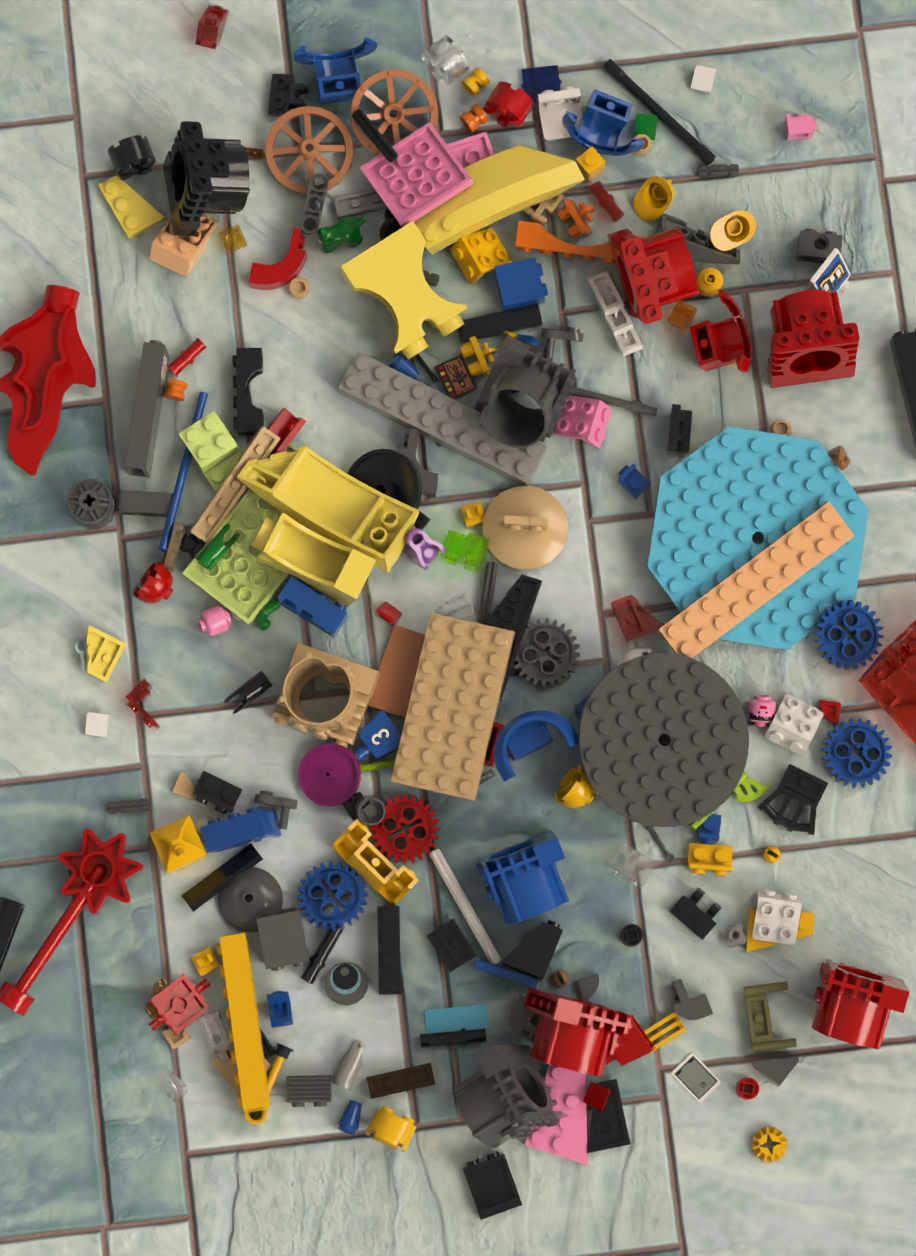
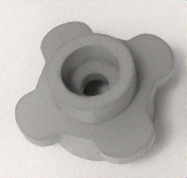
M736 923L735 926L730 928L725 927L722 930V934L725 935L727 940L726 945L729 948H733L739 943L745 944L747 941V937L742 931L743 926L740 923Z

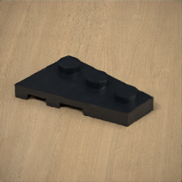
M617 1079L596 1083L610 1089L611 1092L603 1111L592 1106L587 1153L631 1144Z

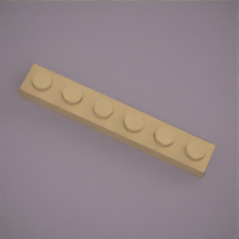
M264 426L260 427L189 530L191 533L207 544L210 542L247 488L245 484L237 479V476L249 460L257 459L259 461L267 459L281 439Z

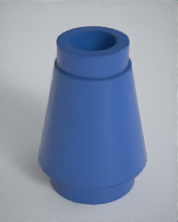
M400 353L389 365V367L415 380L421 374L410 360H407L405 355L402 356Z
M353 1100L349 1101L338 1121V1130L355 1135L356 1130H359L361 1103Z

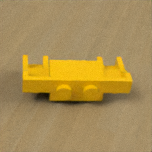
M356 819L331 847L353 869H356L357 873L388 904L395 906L419 880L411 869L403 865L398 870L368 841V838L372 835L369 832V828Z

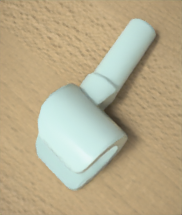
M77 642L75 649L80 653L82 671H86V647L85 650H81L79 642Z

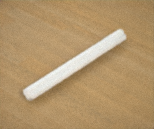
M440 849L433 850L429 854L490 964L496 965L501 961V957Z

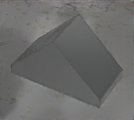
M799 1058L754 1061L753 1067L774 1084L780 1086L799 1062Z

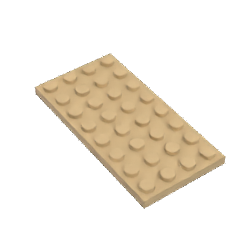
M430 613L391 782L476 801L514 640V631Z

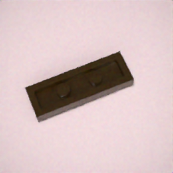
M431 1063L366 1077L371 1099L435 1085Z

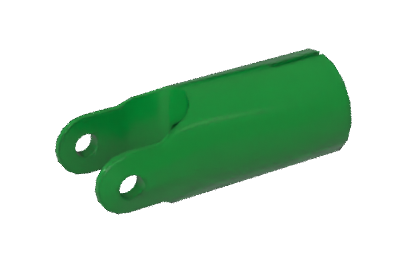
M226 524L196 558L208 571L214 568L240 536L239 533H235L229 541L223 543V537L230 529V524Z

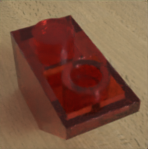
M209 5L198 22L195 45L211 49L217 48L222 38L229 10L223 9L218 5Z

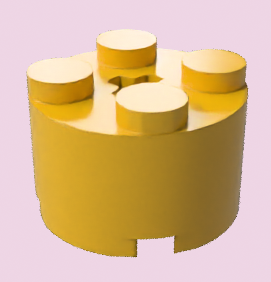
M386 1106L376 1109L365 1134L369 1136L370 1133L375 1134L374 1139L393 1149H397L400 1146L402 1147L401 1152H406L416 1130V1127L413 1125L414 1120L404 1115L400 1118L394 1115V1110Z

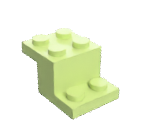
M213 411L180 432L179 436L216 492L242 454L216 412Z

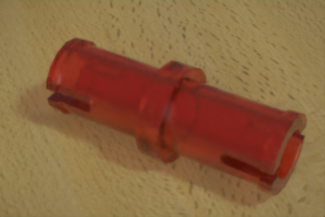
M600 181L590 186L589 190L592 191L599 201V206L606 210L613 222L618 221L624 216V213L615 203L614 196L612 194L609 195Z

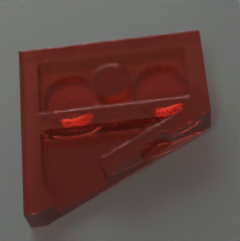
M633 595L611 602L627 643L655 633L664 625L663 622L660 623L651 615L652 612L643 607Z

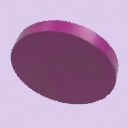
M322 744L313 748L305 755L299 767V783L302 791L311 801L319 805H341L356 794L361 784L362 771L358 759L349 749L337 744Z

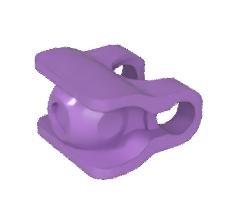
M415 526L405 536V553L416 565L424 570L429 568L427 564L437 557L438 551L443 554L446 552L439 542L430 538L423 530Z

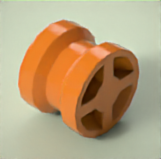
M167 379L166 385L168 387L164 391L163 396L175 401H184L185 395L183 393L187 389L188 384L177 379Z

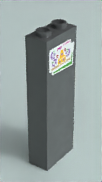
M150 340V343L144 342L125 460V468L129 475L148 478L151 477L169 360L166 346L157 340Z

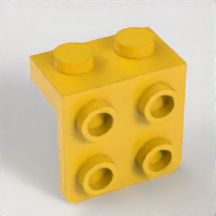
M487 228L463 236L450 248L453 258L459 265L469 285L476 283L485 273L493 271L494 266L511 263L508 253L493 228Z

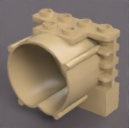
M298 643L289 665V672L286 675L280 696L276 701V706L271 716L275 719V723L287 727V724H291L299 732L307 734V731H311L319 739L325 741L328 738L336 740L335 744L345 748L348 745L353 746L369 700L379 679V671ZM321 676L332 685H346L350 692L349 701L338 716L321 723H313L305 717L300 707V695L304 686L311 679Z

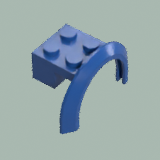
M367 37L355 48L327 54L309 53L305 50L306 46H301L294 53L293 57L297 63L314 66L319 104L350 101L361 85L355 59L371 54L376 50L378 44Z
M594 89L588 99L578 130L575 126L578 115L566 111L562 119L565 130L578 144L587 149L593 146L600 154L610 156L627 155L638 152L645 143V141L633 137L627 145L618 146L633 104Z
M542 710L523 713L512 719L501 730L494 747L495 765L503 781L505 782L515 777V773L507 758V748L514 761H517L552 743L553 738L545 723L556 727L564 736L569 748L579 743V736L570 722L561 715Z

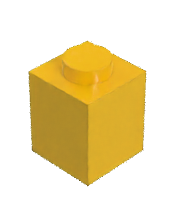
M593 146L576 159L582 175L588 182L605 170L606 161Z

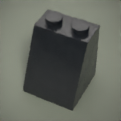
M548 920L547 923L542 922L504 958L502 965L543 981L563 932L559 928L560 924Z

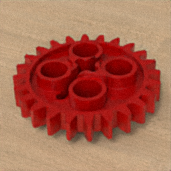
M404 794L403 800H400L398 795H395L394 802L387 798L388 805L385 806L386 813L384 819L376 826L370 827L371 831L376 832V834L371 836V839H378L374 846L382 847L380 850L381 854L387 852V860L393 856L396 864L400 858L403 864L406 865L407 859L410 858L414 864L415 857L422 861V853L424 852L429 855L428 847H436L432 840H439V837L434 835V832L440 831V828L434 827L439 822V819H432L436 811L429 812L428 810L431 805L423 806V798L416 802L415 795L412 796L411 800H408L407 794ZM407 809H412L415 812V817L411 820H406L403 817V813ZM422 819L421 823L409 828L408 834L401 832L391 840L388 839V836L401 830L402 824L409 826L416 820ZM387 820H394L396 822L394 830L388 831L384 828ZM423 828L426 831L425 837L422 839L415 838V829ZM399 838L407 841V846L402 850L395 847V842Z

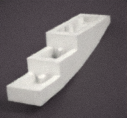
M605 271L588 278V283L623 357L643 349L642 343L633 328V323L624 308V302L608 272Z

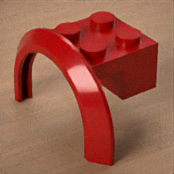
M718 289L721 302L728 307L733 318L715 324L707 320L689 327L698 365L705 371H710L736 362L738 370L745 373L749 370L753 357L749 331L737 303L721 289Z

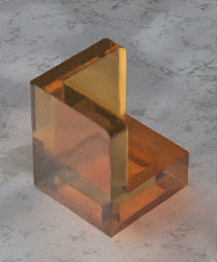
M679 300L668 317L667 322L681 330L680 334L684 336L698 309Z

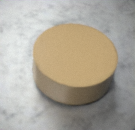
M302 277L292 279L289 283L290 295L295 299L306 298L310 292L308 281Z

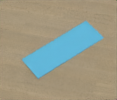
M487 1004L424 1010L426 1034L461 1031L462 1028H466V1030L489 1028Z

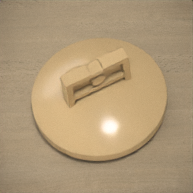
M516 486L503 491L493 499L484 515L483 537L488 550L500 563L512 569L535 570L549 564L562 551L567 539L568 522L562 505L552 494L538 487Z

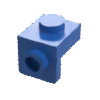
M276 991L268 994L267 1001L271 1027L293 1025L289 993L287 991Z

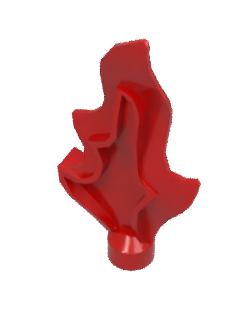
M47 285L43 305L31 317L9 327L0 336V352H8L15 358L12 371L0 378V391L6 393L12 401L8 449L14 463L31 476L36 475L41 459L56 435L65 392L73 384L86 385L90 388L96 386V370L82 343L77 328L75 310L77 309L80 292L59 285Z

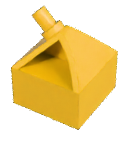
M190 815L149 832L168 874L209 857Z

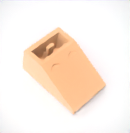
M202 214L200 217L201 223L195 236H174L172 219L170 217L152 242L149 260L187 277L196 265L218 221Z

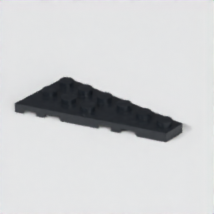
M523 574L510 588L500 604L496 606L490 617L483 623V625L515 632L499 701L502 700L542 585V580Z

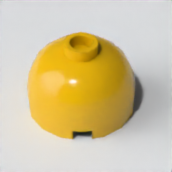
M577 765L578 769L575 767L571 768L559 783V786L563 787L560 792L555 791L554 799L558 803L570 809L581 808L585 804L589 805L595 798L594 790L589 784L581 765Z

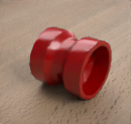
M753 1078L739 1080L736 1085L737 1095L744 1100L755 1098L759 1093L758 1082Z

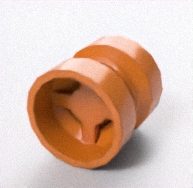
M478 104L472 106L471 111L468 113L464 112L460 115V120L470 133L477 130V126L480 124H485L489 121L486 113Z

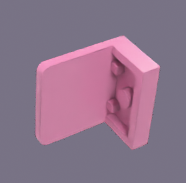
M570 395L565 406H563L561 416L558 422H556L553 432L557 436L580 439L592 447L600 448L601 442L605 437L607 423L611 418L612 408L598 399Z

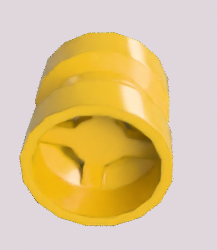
M478 67L471 71L469 77H465L461 81L466 91L474 97L480 93L482 87H486L490 83L488 76Z

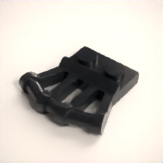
M789 764L777 789L758 806V809L760 811L763 810L771 818L773 824L777 826L780 824L786 827L789 832H808V835H814L816 808L828 782ZM782 792L787 795L777 813L769 803ZM793 797L799 800L800 803L792 819L789 820L783 817V814ZM805 804L809 805V824L797 823Z

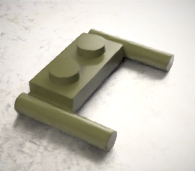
M787 981L743 987L753 1053L797 1047L796 1038L773 1040L767 993L788 990Z

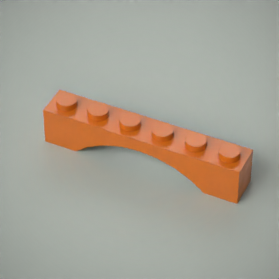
M518 221L515 246L519 247V251L532 252L533 248L540 249V254L552 255L553 251L561 252L563 257L573 258L574 254H579L585 260H594V257H602V262L615 263L609 242L593 246L575 245L556 238L540 223Z

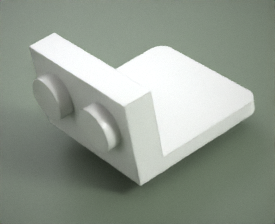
M565 87L562 91L546 90L538 94L537 103L545 141L572 138L562 124L566 111L578 115L575 123L578 130L583 117L579 88Z
M786 694L764 737L803 757L824 713Z
M771 889L757 891L753 938L782 944H795L802 907L801 897H797V894L792 892H785L784 895L777 894L776 891Z

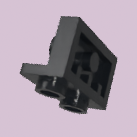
M672 404L668 451L688 453L690 448L692 411L681 410V405Z
M203 771L192 795L196 796L195 800L204 805H207L209 802L215 805L214 810L226 815L227 811L233 813L234 806L243 789Z

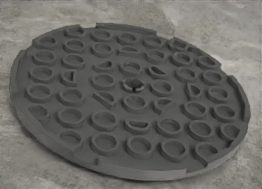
M654 653L639 656L620 664L598 682L590 693L581 713L578 751L581 765L589 784L609 808L624 818L639 824L655 827H675L706 817L729 798L737 787L746 766L749 732L744 710L738 697L729 684L716 671L704 663L687 656L672 653ZM661 734H666L669 737V742L666 746L660 745L658 741Z

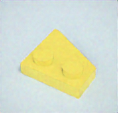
M88 625L86 673L107 682L126 644Z

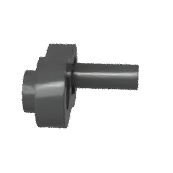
M567 327V331L542 328L541 337L547 338L544 358L548 359L550 357L553 359L555 339L583 342L584 333H580V328Z
M260 790V794H255L254 803L280 807L281 814L278 828L287 830L290 809H297L298 800L272 796L273 792Z

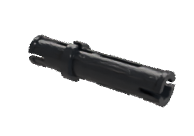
M339 925L336 926L335 932H333L330 926L317 951L310 957V962L301 976L306 982L313 985L318 973L325 967L329 954L343 932Z
M462 1028L461 1031L420 1034L421 1048L454 1044L467 1046L468 1043L487 1042L485 1028L476 1030Z

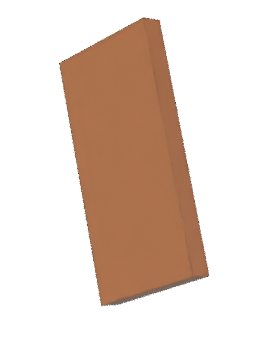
M394 625L378 669L380 676L373 695L369 700L368 707L380 711L383 710L386 713L403 719L406 718L425 638L424 634Z

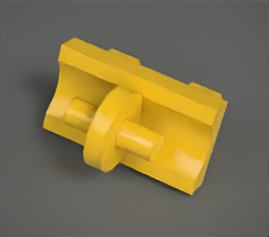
M475 336L469 338V342L461 346L460 351L464 359L475 356L477 360L467 365L471 377L482 374L483 377L489 375L490 369L485 358L488 359L489 364L494 363L493 355L498 351L496 347L489 348L487 342L482 344L484 351H481Z

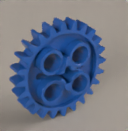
M848 600L847 606L845 601H840L839 607L836 603L831 604L832 611L825 608L824 610L827 615H819L822 623H815L820 628V631L814 632L815 635H819V639L815 640L814 643L821 644L817 651H824L825 653L822 658L830 657L828 664L832 665L836 662V668H841L843 663L846 670H849L851 665L853 669H858V663L861 666H866L865 659L873 661L871 654L878 655L879 653L875 648L876 646H882L878 639L884 638V636L878 634V631L882 630L883 627L877 626L881 619L873 618L876 613L875 611L868 613V605L861 608L862 602L857 601L855 606L853 600ZM848 614H851L854 618L850 626L845 620ZM837 620H839L844 630L836 624ZM833 628L838 631V637L835 640L830 637V631ZM862 630H865L868 635L865 641H862L859 636ZM846 631L852 632L850 636L852 639H854L857 643L860 644V646L862 647L860 650L858 649V646L852 639L846 638L848 635ZM847 644L852 647V652L848 656L844 653V647Z
M850 718L849 725L841 721V729L835 725L833 727L835 733L830 731L827 733L831 740L825 739L823 741L828 747L821 749L822 752L827 753L826 756L822 757V760L829 762L824 768L832 769L829 776L836 774V782L843 779L844 786L851 782L852 788H855L857 783L860 784L861 788H864L865 781L871 786L873 785L872 778L877 781L881 779L878 773L883 775L887 773L883 766L889 767L891 765L886 759L892 758V755L887 753L892 746L885 745L889 737L882 738L884 730L876 731L878 724L870 727V720L862 724L861 718L855 724L854 720ZM854 733H860L863 736L862 743H856L853 740ZM844 738L849 740L852 747L844 741ZM838 746L846 748L847 755L845 757H841L836 753ZM860 749V757H854L852 755L854 753V750ZM867 750H875L877 759H869ZM862 759L870 765V768L865 766ZM852 763L859 764L861 772L858 774L853 773L850 765Z
M332 861L329 862V867H325L321 863L320 870L313 867L314 874L312 875L307 872L308 880L301 879L304 887L298 888V891L303 894L297 896L298 901L302 902L298 907H300V910H304L302 912L303 917H308L307 921L309 924L315 921L314 925L317 929L323 924L324 931H327L328 927L331 926L333 932H335L338 925L344 930V923L346 922L352 926L351 919L359 920L357 912L364 913L361 905H367V901L363 899L368 896L367 891H364L367 888L366 884L361 883L363 877L361 875L357 876L356 869L350 871L349 864L342 868L340 861L336 867H334ZM333 879H341L338 885H331ZM322 881L327 883L333 895L336 896L339 904L344 909L342 912L339 911L335 902L329 896L327 890L322 885ZM316 890L323 891L321 896L313 897V893ZM345 896H353L350 902H342ZM333 907L334 911L331 914H324L326 908Z

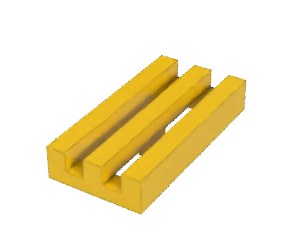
M676 1012L645 1030V1033L648 1034L674 1018L675 1022L649 1038L651 1041H654L671 1029L679 1026L680 1030L655 1044L656 1049L687 1031Z

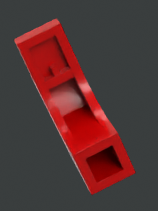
M293 228L289 251L280 262L272 265L252 262L249 277L250 288L258 290L281 288L289 284L292 279L300 274L307 259L306 251L300 250L304 249L306 237L302 234V229Z

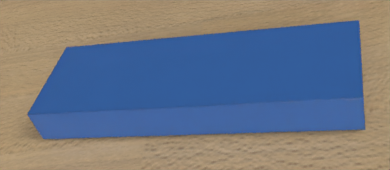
M476 960L474 969L531 988H537L539 982L538 979L481 960Z

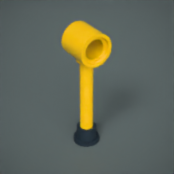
M277 1043L278 1048L275 1053L277 1056L267 1077L269 1094L284 1060L288 1058L290 1051L293 1052V1049ZM261 1110L262 1116L258 1120H253L250 1117V1112H244V1116L249 1123L260 1125L266 1121L268 1112L267 1110Z

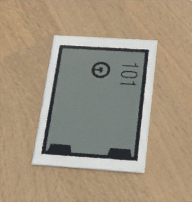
M693 1052L671 1072L675 1079L699 1103L721 1083Z

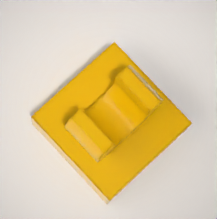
M481 501L460 507L466 528L483 524L485 513Z
M211 947L191 957L201 977L220 967Z

